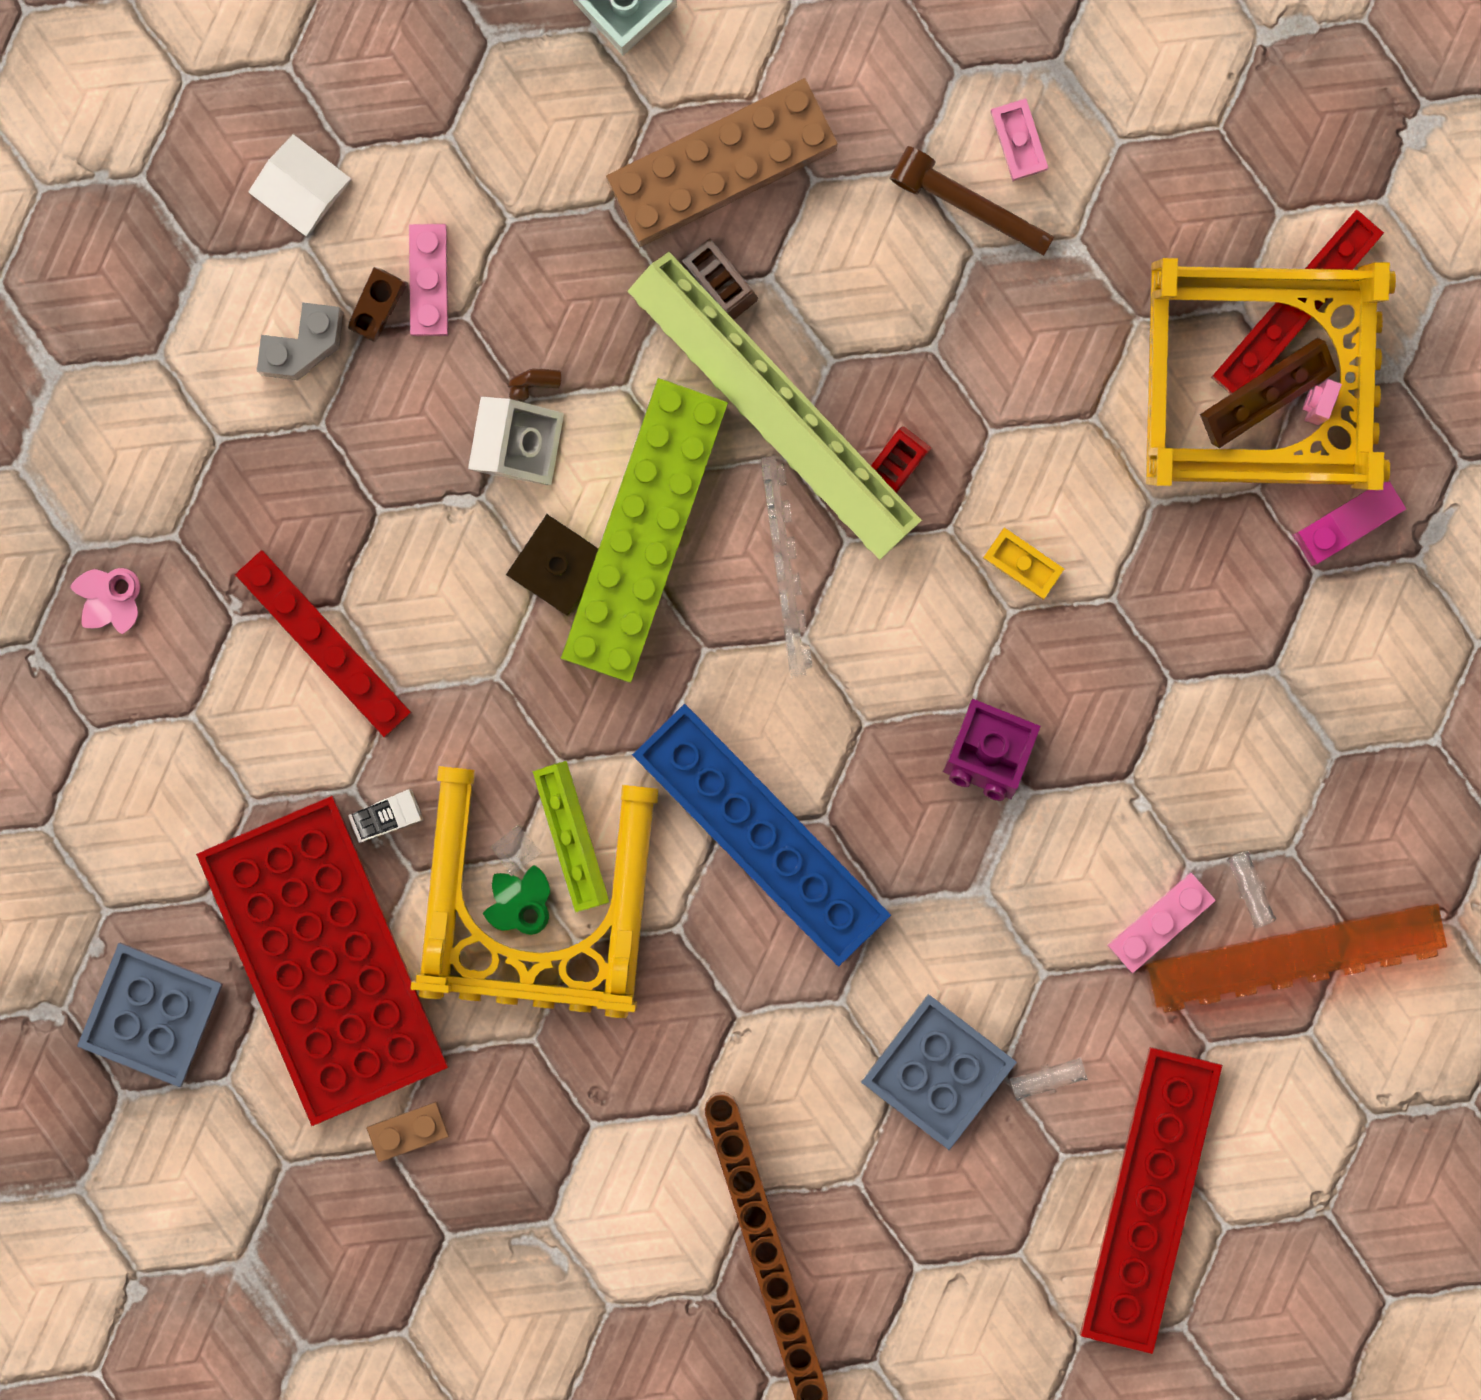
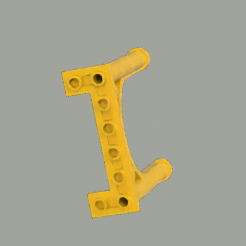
M438 766L437 781H440L421 973L417 974L416 980L411 982V990H420L419 997L429 999H441V997H444V993L459 992V999L469 1001H481V995L496 996V1003L518 1005V998L533 1000L532 1007L554 1009L555 1002L570 1004L569 1010L590 1013L592 1006H597V1009H605V1016L615 1018H627L628 1012H635L637 1001H634V989L653 804L658 801L659 789L622 785V803L612 898L609 910L599 927L586 939L571 947L551 952H529L511 948L494 940L476 924L466 907L462 883L475 770ZM458 912L459 917L472 936L461 940L453 947L456 913ZM611 926L608 962L606 963L603 956L591 946ZM478 941L492 954L491 965L481 971L467 969L460 961V954L463 948ZM581 952L587 954L599 966L597 977L587 982L572 979L567 973L568 961ZM499 954L507 956L505 963L517 969L520 975V982L486 979L498 968L500 963ZM561 960L558 966L559 975L562 981L569 987L534 983L536 976L542 970L553 968L552 961ZM522 961L539 963L534 964L528 971L527 966ZM451 964L462 976L450 975ZM606 979L605 991L593 990V988Z

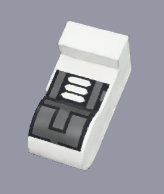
M412 789L376 802L370 807L348 815L359 843L424 820Z

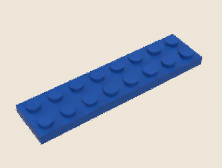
M686 704L680 707L632 754L838 967L891 916Z

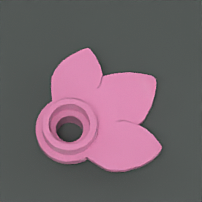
M124 568L114 569L109 573L93 569L80 575L71 584L70 588L72 591L87 599L82 612V626L84 628H101L112 622L115 629L119 633L124 634L135 624L138 616L135 599L140 592V581L134 572ZM120 580H125L128 583V590L124 594H119L116 590V584Z

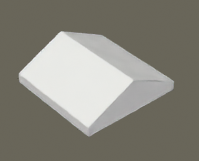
M292 134L267 161L250 188L249 193L304 236L308 237L352 179Z

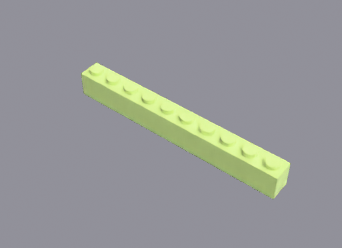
M670 252L653 262L628 289V293L636 300L637 304L659 324L663 332L675 341L687 354V357L706 374L713 385L737 407L739 413L752 423L762 434L763 438L783 456L789 466L799 473L812 487L815 494L830 506L839 519L860 538L865 547L872 551L879 560L922 521Z

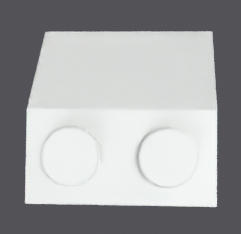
M481 397L468 469L499 477L551 485L564 413L512 399Z

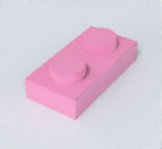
M1027 99L991 109L990 113L1012 181L1047 171L1048 165Z
M1327 379L1319 386L1315 385L1313 390H1309L1303 405V410L1308 411L1305 421L1319 426L1330 418L1342 386L1341 383Z

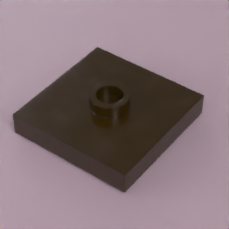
M546 514L506 575L568 616L584 592L599 548Z

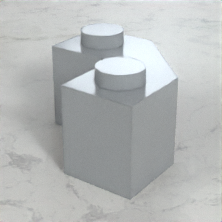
M302 302L298 339L261 335L257 372L261 376L290 380L301 379L314 366L339 349L344 312L340 307Z

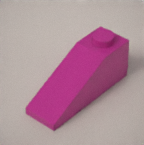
M1390 481L1384 482L1383 490L1364 491L1292 536L1310 565L1314 566L1406 510V507Z

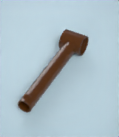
M906 147L889 178L893 183L916 195L923 188L1012 239L1020 241L1023 245L1037 253L1045 255L1054 239L1053 235L1035 225L1029 224L1019 216L934 170L933 167L936 161L932 157L914 147Z

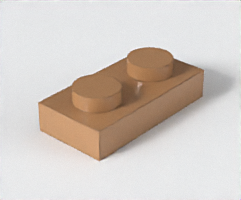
M437 1101L366 1127L378 1162L449 1137Z

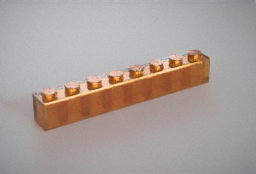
M1429 903L1144 963L1152 1005L1156 1008L1162 1007L1163 1013L1185 1009L1184 1002L1198 999L1199 1005L1220 1002V995L1235 992V997L1239 998L1257 994L1256 987L1271 984L1272 990H1278L1294 986L1293 979L1307 977L1308 983L1330 979L1329 972L1343 969L1344 975H1350L1366 971L1365 964L1379 962L1381 968L1402 964L1401 957L1416 954L1417 960L1439 956L1437 949L1447 948L1439 905L1437 903Z

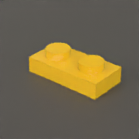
M1005 527L983 557L988 563L1042 600L1045 599L1065 570Z

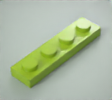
M567 761L532 771L575 913L609 903L605 884Z

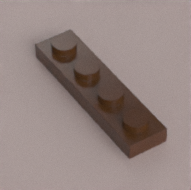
M1317 337L1202 412L1200 417L1211 444L1221 448L1337 372L1326 341Z

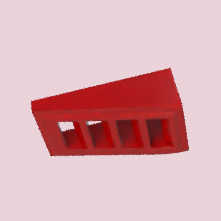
M902 426L896 431L871 467L898 493L932 448L906 427ZM900 441H903L917 454L912 457L899 447L898 444ZM891 453L908 465L905 470L889 458ZM884 465L899 478L895 482L880 471L879 468Z

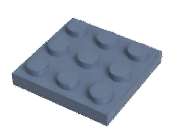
M118 943L77 1047L177 1087H182L223 983L126 944Z
M927 994L861 1080V1083L950 1150L1017 1062L935 998Z

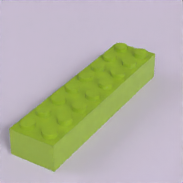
M660 378L657 379L564 646L561 660L631 683L728 402Z

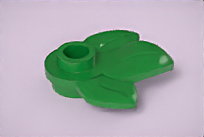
M533 865L525 873L522 880L519 877L506 873H496L493 875L492 892L497 903L491 905L483 912L486 920L493 927L502 931L517 928L520 932L528 935L541 932L549 921V911L545 903L550 894L549 882L542 870ZM534 909L537 912L538 919L536 922L528 923L525 921L524 913L526 910Z

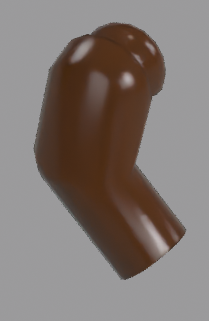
M532 368L511 378L508 384L510 399L516 401L527 400L529 398L528 389L533 387L559 388L561 385V371Z

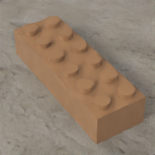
M803 78L606 175V179L641 248L836 152L838 143L806 78Z

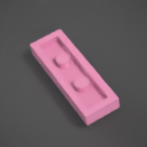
M410 224V335L448 336L446 224Z
M1189 873L1107 946L1131 973H1134L1216 900L1192 873Z

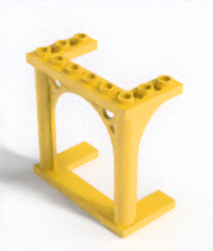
M1162 258L1151 263L1146 484L1172 486V481L1351 485V488L1383 490L1384 482H1389L1390 461L1384 460V452H1373V445H1378L1380 436L1379 423L1374 422V408H1379L1381 400L1380 385H1375V370L1380 371L1382 364L1381 348H1376V333H1382L1383 313L1382 311H1377V303L1389 301V294L1395 293L1396 274L1395 271H1390V262H1374L1359 266L1358 270L1178 266V258ZM1298 298H1306L1305 303L1298 300ZM1325 298L1333 299L1325 308L1324 313L1316 310L1315 300L1326 303ZM1169 300L1277 302L1298 308L1314 318L1332 340L1340 366V383L1342 386L1330 418L1302 441L1279 449L1165 448ZM1342 305L1351 306L1354 310V317L1351 323L1341 329L1333 327L1331 324L1333 312ZM1356 329V334L1352 336L1350 342L1351 344L1355 343V345L1351 349L1345 348L1343 345L1344 335ZM1355 359V365H1349ZM1348 372H1352L1355 375V380L1352 383H1348L1345 380V375ZM1348 390H1354V396ZM1344 406H1350L1353 412H1348L1353 425L1341 418V410ZM1340 426L1347 431L1350 436L1348 448L1341 450L1331 444L1328 439L1330 427ZM1315 441H1320L1328 455H1321V450L1311 453L1312 444ZM1301 450L1302 455H1294L1295 452Z

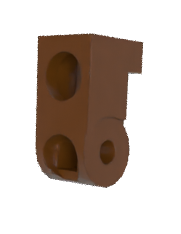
M373 267L350 318L348 329L375 342L383 331L388 317L392 314L400 296L403 295L408 282L381 268Z

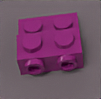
M972 698L943 772L950 775L949 780L955 785L969 787L970 784L983 788L984 795L992 800L1003 801L1004 798L1011 800L1017 791L1041 726Z

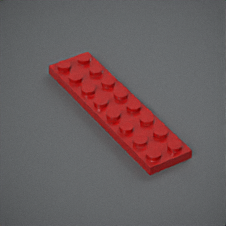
M1149 1047L1080 1330L1081 1337L1153 1354L1222 1064Z

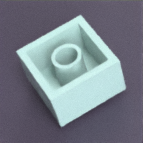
M573 0L575 5L622 56L677 7V0Z

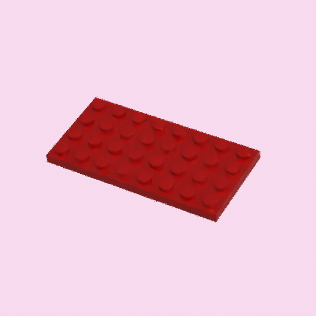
M334 796L325 798L196 854L311 1126L449 1068L417 990H411V976Z

